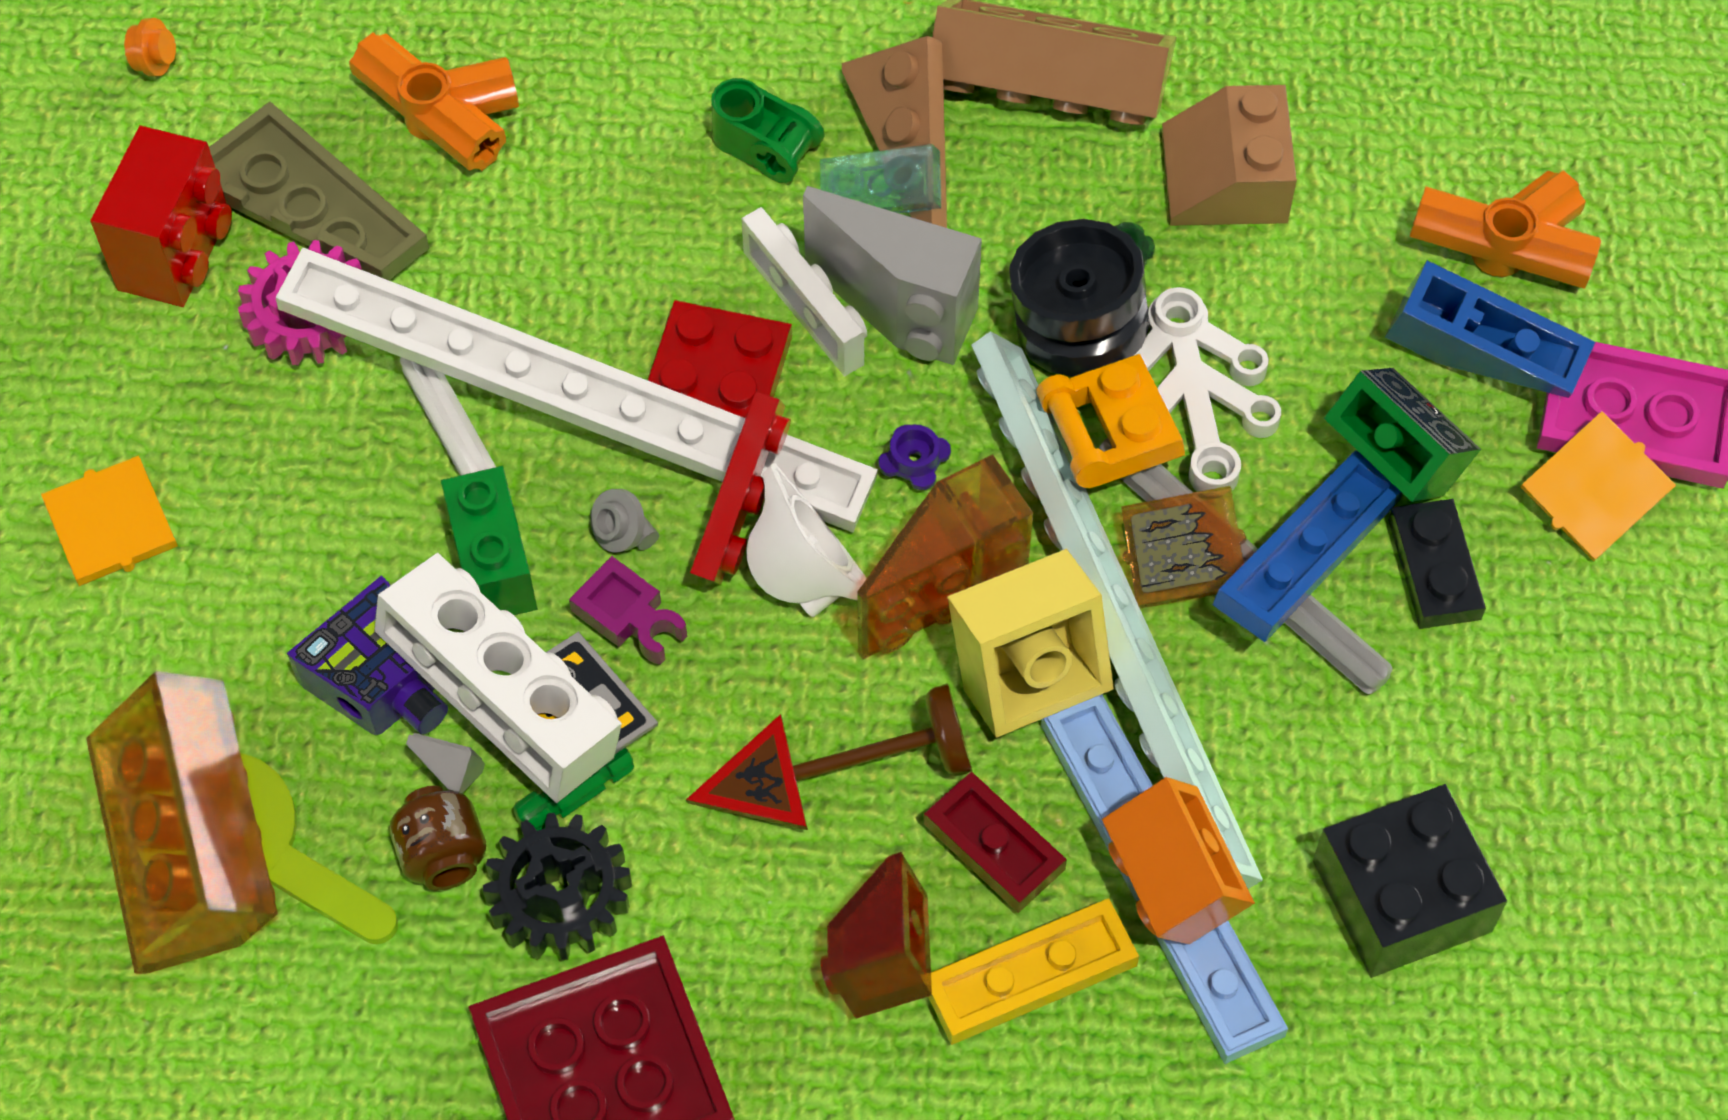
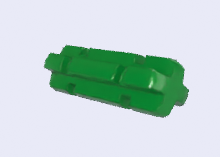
M626 747L617 752L611 761L558 803L553 801L545 792L539 795L535 791L531 792L516 802L513 807L518 823L521 826V822L528 820L536 830L545 828L548 813H555V815H559L561 818L566 817L606 789L604 785L606 781L610 780L612 783H616L632 772L634 764L630 752Z

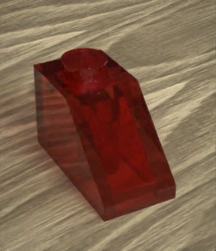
M902 852L889 855L827 925V955L821 957L823 979L832 995H841L856 1019L932 996L928 895Z

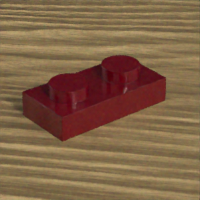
M972 771L924 813V825L1018 913L1066 870L1067 859Z

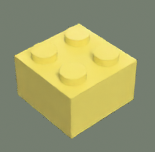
M1067 549L947 596L964 691L996 738L1114 689L1102 595Z

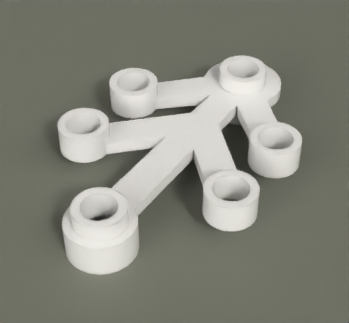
M1181 287L1171 288L1161 293L1151 303L1148 310L1150 333L1146 336L1142 348L1135 355H1141L1149 371L1170 347L1172 348L1175 367L1157 389L1169 413L1173 411L1183 398L1195 448L1190 462L1189 481L1192 487L1202 496L1219 498L1235 489L1239 479L1241 460L1238 453L1231 446L1220 442L1210 397L1243 416V428L1248 434L1257 438L1269 437L1277 431L1281 418V407L1272 397L1256 395L1243 387L1255 386L1264 380L1269 362L1266 351L1254 344H1244L1209 323L1206 306L1202 299L1192 290ZM1180 318L1183 319L1185 323H1176L1169 319ZM1198 346L1231 363L1230 375L1233 380L1203 363ZM1252 361L1259 367L1253 370L1246 369L1240 365V362ZM1264 412L1272 419L1259 421L1252 414ZM1217 472L1223 479H1211L1203 474Z

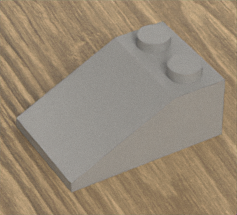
M807 186L803 194L805 260L810 266L813 264L820 266L827 275L833 291L852 306L894 346L906 350L911 355L922 360H938L954 365L978 310L982 239Z

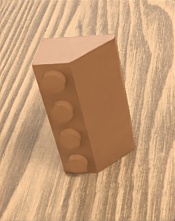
M947 0L938 5L932 38L942 41L943 88L945 90L973 93L975 85L997 89L996 98L1004 101L1029 104L1031 95L1054 99L1053 108L1059 111L1087 114L1088 106L1111 110L1110 119L1136 125H1143L1146 116L1156 118L1160 112L1177 38L1175 36L975 0Z

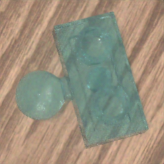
M933 144L820 159V190L899 214L940 209V151Z

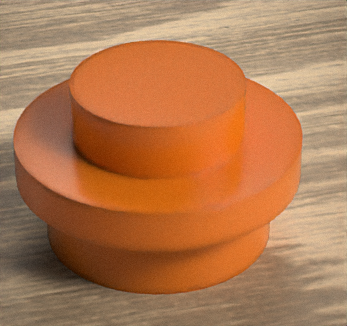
M145 18L138 25H132L128 28L125 35L124 49L131 68L135 71H143L144 74L150 77L164 75L176 55V43L173 34L158 18Z

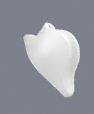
M775 463L772 464L763 474L765 502L762 514L750 533L747 544V562L757 584L766 593L779 600L789 603H800L803 609L812 617L818 615L841 596L857 600L861 603H869L874 600L879 594L853 558Z

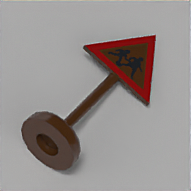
M947 683L936 686L927 693L926 706L932 727L793 765L783 719L780 714L693 792L686 801L692 805L808 830L797 781L933 743L937 744L943 766L949 774L960 776L971 771L973 772L954 700Z

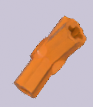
M372 32L358 43L357 50L349 61L352 74L404 116L406 128L412 135L419 139L433 140L469 171L473 169L483 171L497 160L501 147L506 143V135L504 129L490 119L487 114L519 107L512 71L506 57L444 70V68L435 63L421 62L387 33L376 35Z
M1548 170L1512 198L1497 199L1490 205L1425 186L1410 232V237L1471 255L1474 263L1483 272L1492 276L1505 277L1523 270L1583 289L1586 288L1601 244L1599 237L1564 227L1581 214L1586 203L1580 193L1579 183L1564 170L1560 173Z

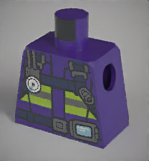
M381 575L288 651L287 655L297 682L305 690L374 735L382 734L403 717L418 733L426 734L443 721L448 712V705L433 692L435 688L375 632L378 594L391 586Z

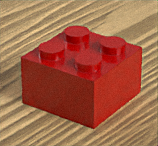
M139 125L90 222L117 291L184 308L193 288L199 287L206 277L209 264L208 258L217 239L222 240L228 233L232 219V210L230 205H227L220 183V172L215 168L206 141Z

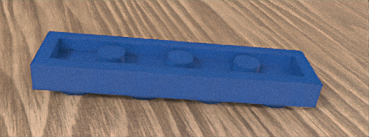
M1355 450L1218 590L1212 605L1266 642L1385 517L1392 507L1400 501L1403 493L1361 453Z

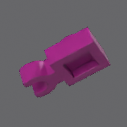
M613 556L569 599L571 612L618 647L630 635L637 638L643 656L655 664L661 665L665 661L664 647L659 642L653 640L655 635L661 632H669L682 642L688 637L686 623L678 613L667 609L656 610L661 604L660 591Z

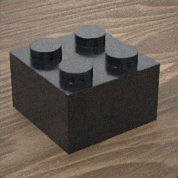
M1446 784L1323 828L1313 858V863L1370 978L1492 933L1507 903L1502 889Z

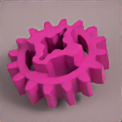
M313 240L308 250L362 270L357 258L346 261L343 248L338 245L331 249L328 254L322 252L319 240ZM293 241L287 244L286 256L280 258L270 250L264 253L268 263L265 269L254 266L248 268L247 272L251 285L239 286L238 293L242 305L238 307L243 327L247 328L251 343L254 347L264 344L269 358L274 360L284 351H288L292 365H299L304 354L312 353L315 361L320 364L324 363V350L332 347L342 355L347 352L344 341L346 335L278 309L276 296L300 253Z

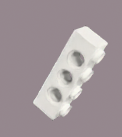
M437 552L378 594L375 632L553 801L558 803L614 758L622 723L618 720L610 704L602 697L591 695L571 677L566 664L557 655L551 652H544L525 634L519 620L513 614L506 610L500 611L480 592L475 580L465 570L461 568L455 569ZM456 628L465 632H452L447 629ZM500 670L508 672L511 675H498L491 671ZM548 713L556 716L557 718L546 719L540 717L537 714Z

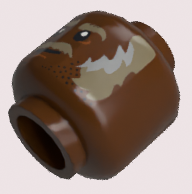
M426 786L411 792L405 798V805L396 811L390 821V835L402 872L411 881L425 884L429 890L435 891L447 890L467 882L476 874L477 866L486 854V840L473 803L466 795L455 791H443L440 786Z

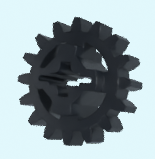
M555 813L547 814L544 829L536 830L528 820L521 822L523 838L520 841L516 842L506 836L499 840L505 859L491 858L487 859L486 862L489 878L494 881L483 885V893L486 903L494 905L489 910L495 929L508 926L505 933L509 945L513 948L523 943L527 938L530 939L532 955L538 959L544 954L548 945L556 946L561 960H568L570 944L580 942L582 947L589 953L595 950L593 934L599 930L610 936H614L617 932L615 919L611 912L618 914L628 913L630 908L628 895L623 891L632 887L630 869L621 867L626 862L621 844L607 847L609 838L607 828L603 825L596 827L589 834L585 833L583 816L575 814L568 827H559ZM529 862L526 875L517 879L521 870ZM559 881L565 889L557 891L551 883ZM600 883H602L601 891L599 889ZM600 891L594 904L587 910L586 905L589 897Z

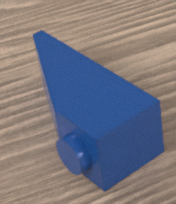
M1428 260L1408 287L1385 338L1438 364L1566 398L1573 394L1595 345V341Z

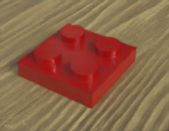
M674 300L648 381L746 418L755 391L771 397L775 395L792 340V324Z

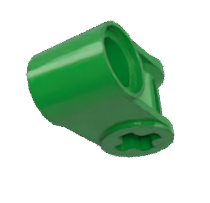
M732 78L723 81L715 87L711 95L712 140L715 146L722 152L755 167L765 176L779 183L792 181L798 172V162L808 149L818 147L825 137L824 128L812 113L803 107L782 100L758 87L752 81L743 78Z

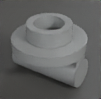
M606 490L595 500L591 510V528L596 541L604 549L610 552H624L637 546L640 550H646L658 540L659 533L644 516L639 500L628 490Z

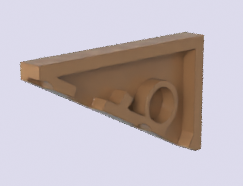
M925 36L842 63V73L910 216L947 228L942 41Z

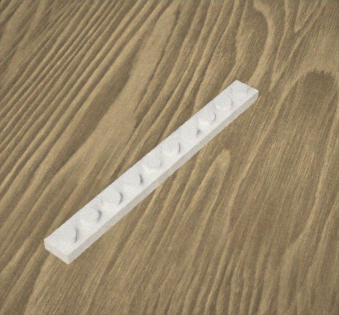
M303 247L276 296L277 306L281 311L721 482L724 480L746 419ZM787 435L779 455L769 452L761 477L775 463L824 522L854 532L876 481L878 469Z

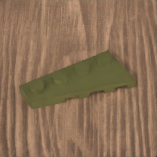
M268 102L209 147L215 168L220 172V183L227 205L307 246H310L313 240H319L324 254H328L331 249L338 245L343 248L346 261L357 258L363 271L390 280L429 249L427 236L423 231L271 102Z

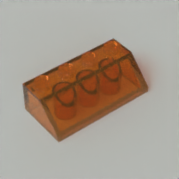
M155 671L86 738L134 973L147 974L239 947L278 914L275 903V891L270 882L261 844V831L256 822L248 788V775L243 766L234 728V716L229 707L223 680Z

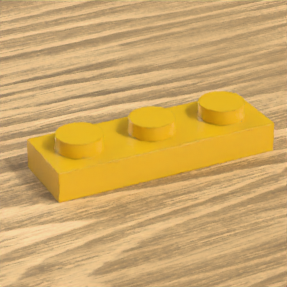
M1107 898L924 975L923 987L951 1045L1137 967L1139 955L1110 899Z

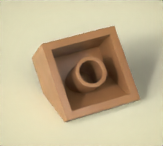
M1286 85L1225 86L1162 123L1161 132L1170 226L1288 223L1297 179Z

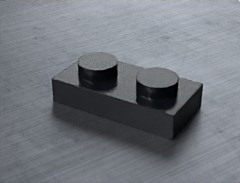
M1454 499L1392 507L1388 521L1419 629L1482 620L1486 607Z

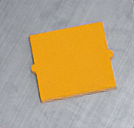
M1601 411L1521 485V488L1552 519V529H1562L1595 561L1664 498L1676 484L1644 453L1645 445L1642 442L1634 443Z
M139 455L98 472L89 469L85 471L83 478L41 494L79 586L121 569L130 572L135 568L136 563L178 547Z

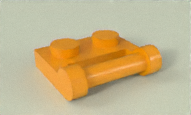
M1140 354L1071 378L1065 375L1050 376L1044 379L1036 389V395L1043 410L1052 414L1073 458L1070 462V469L1077 484L1083 488L1097 487L1185 456L1183 439ZM1089 403L1092 404L1112 449L1102 451L1099 448H1095L1077 407Z

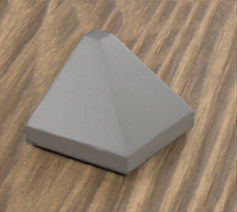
M417 733L409 734L406 744L450 791L463 793L483 772L485 763L470 747Z

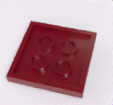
M664 935L468 1006L507 1120H735Z

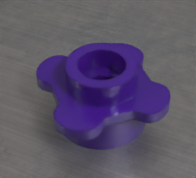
M917 424L902 425L894 431L890 441L889 452L880 455L879 469L885 476H900L911 481L915 489L926 490L935 484V472L941 462L947 461L950 458L951 447L947 440L938 438L926 426ZM916 454L920 455L921 458L913 461L909 456Z

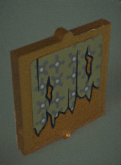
M1231 486L1121 506L1128 548L1123 553V559L1131 567L1135 599L1140 609L1217 595L1218 590L1244 564L1241 545L1246 542L1247 537L1245 532L1238 528Z

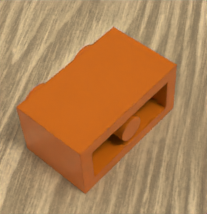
M1165 777L1102 819L1112 840L1108 844L1109 853L1119 870L1130 878L1139 897V900L1136 902L1138 915L1146 928L1158 938L1190 945L1255 904L1197 786Z

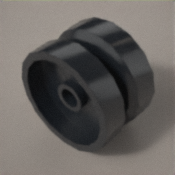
M1077 219L1057 222L1036 231L1017 248L1009 267L1011 292L1019 344L1032 362L1050 373L1074 377L1134 356L1142 348L1150 328L1142 251L1129 234L1110 223Z

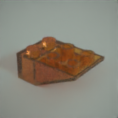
M993 454L936 482L857 591L858 653L862 660L879 651L890 653L898 650L912 638L913 634L934 623L944 625L952 622L947 596L1029 564L1033 512Z

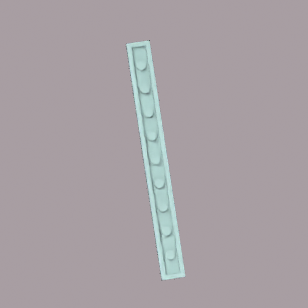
M990 331L972 344L981 368L977 370L979 381L986 392L996 399L1003 415L999 419L1000 428L1011 445L1018 449L1025 465L1021 470L1022 478L1031 493L1040 499L1048 516L1044 520V527L1049 538L1061 551L1067 549L1102 595L1109 656L1119 676L1115 680V687L1123 703L1131 711L1135 712L1143 730V733L1139 736L1141 747L1148 759L1160 769L1163 778H1172L1199 788L1249 889L1263 881L1090 497L1086 489L1079 486L1070 469L1072 458L1052 414L1043 410L1036 395L1038 383L1022 348Z

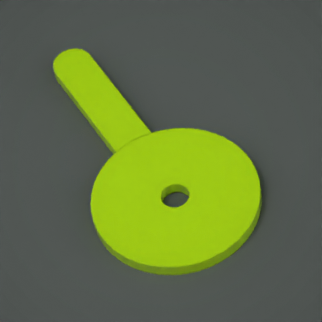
M214 751L195 755L168 769L152 784L145 794L135 821L136 847L148 873L168 892L197 902H220L248 894L265 882H268L370 944H383L393 938L397 932L398 920L391 906L292 847L297 829L294 801L284 780L272 767L263 761L247 754L231 751ZM220 816L228 820L227 828L221 834L209 835L204 832L205 824L211 818Z

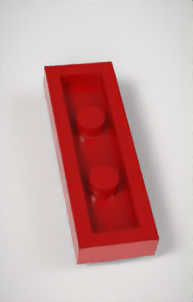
M755 391L691 568V574L722 584L725 573L732 575L737 573L747 546V539L739 537L747 512L757 515L765 498V485L761 473L769 452L779 455L790 427L791 419L782 416L786 406L780 399Z

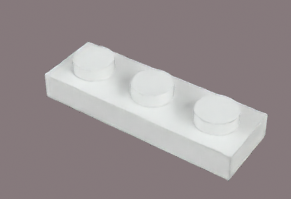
M762 207L742 217L744 254L845 377L864 366V338L867 337V329L859 313L850 305L844 307L835 297L832 285L825 272L817 264L810 266L799 253L795 237L785 224L780 223L776 225Z

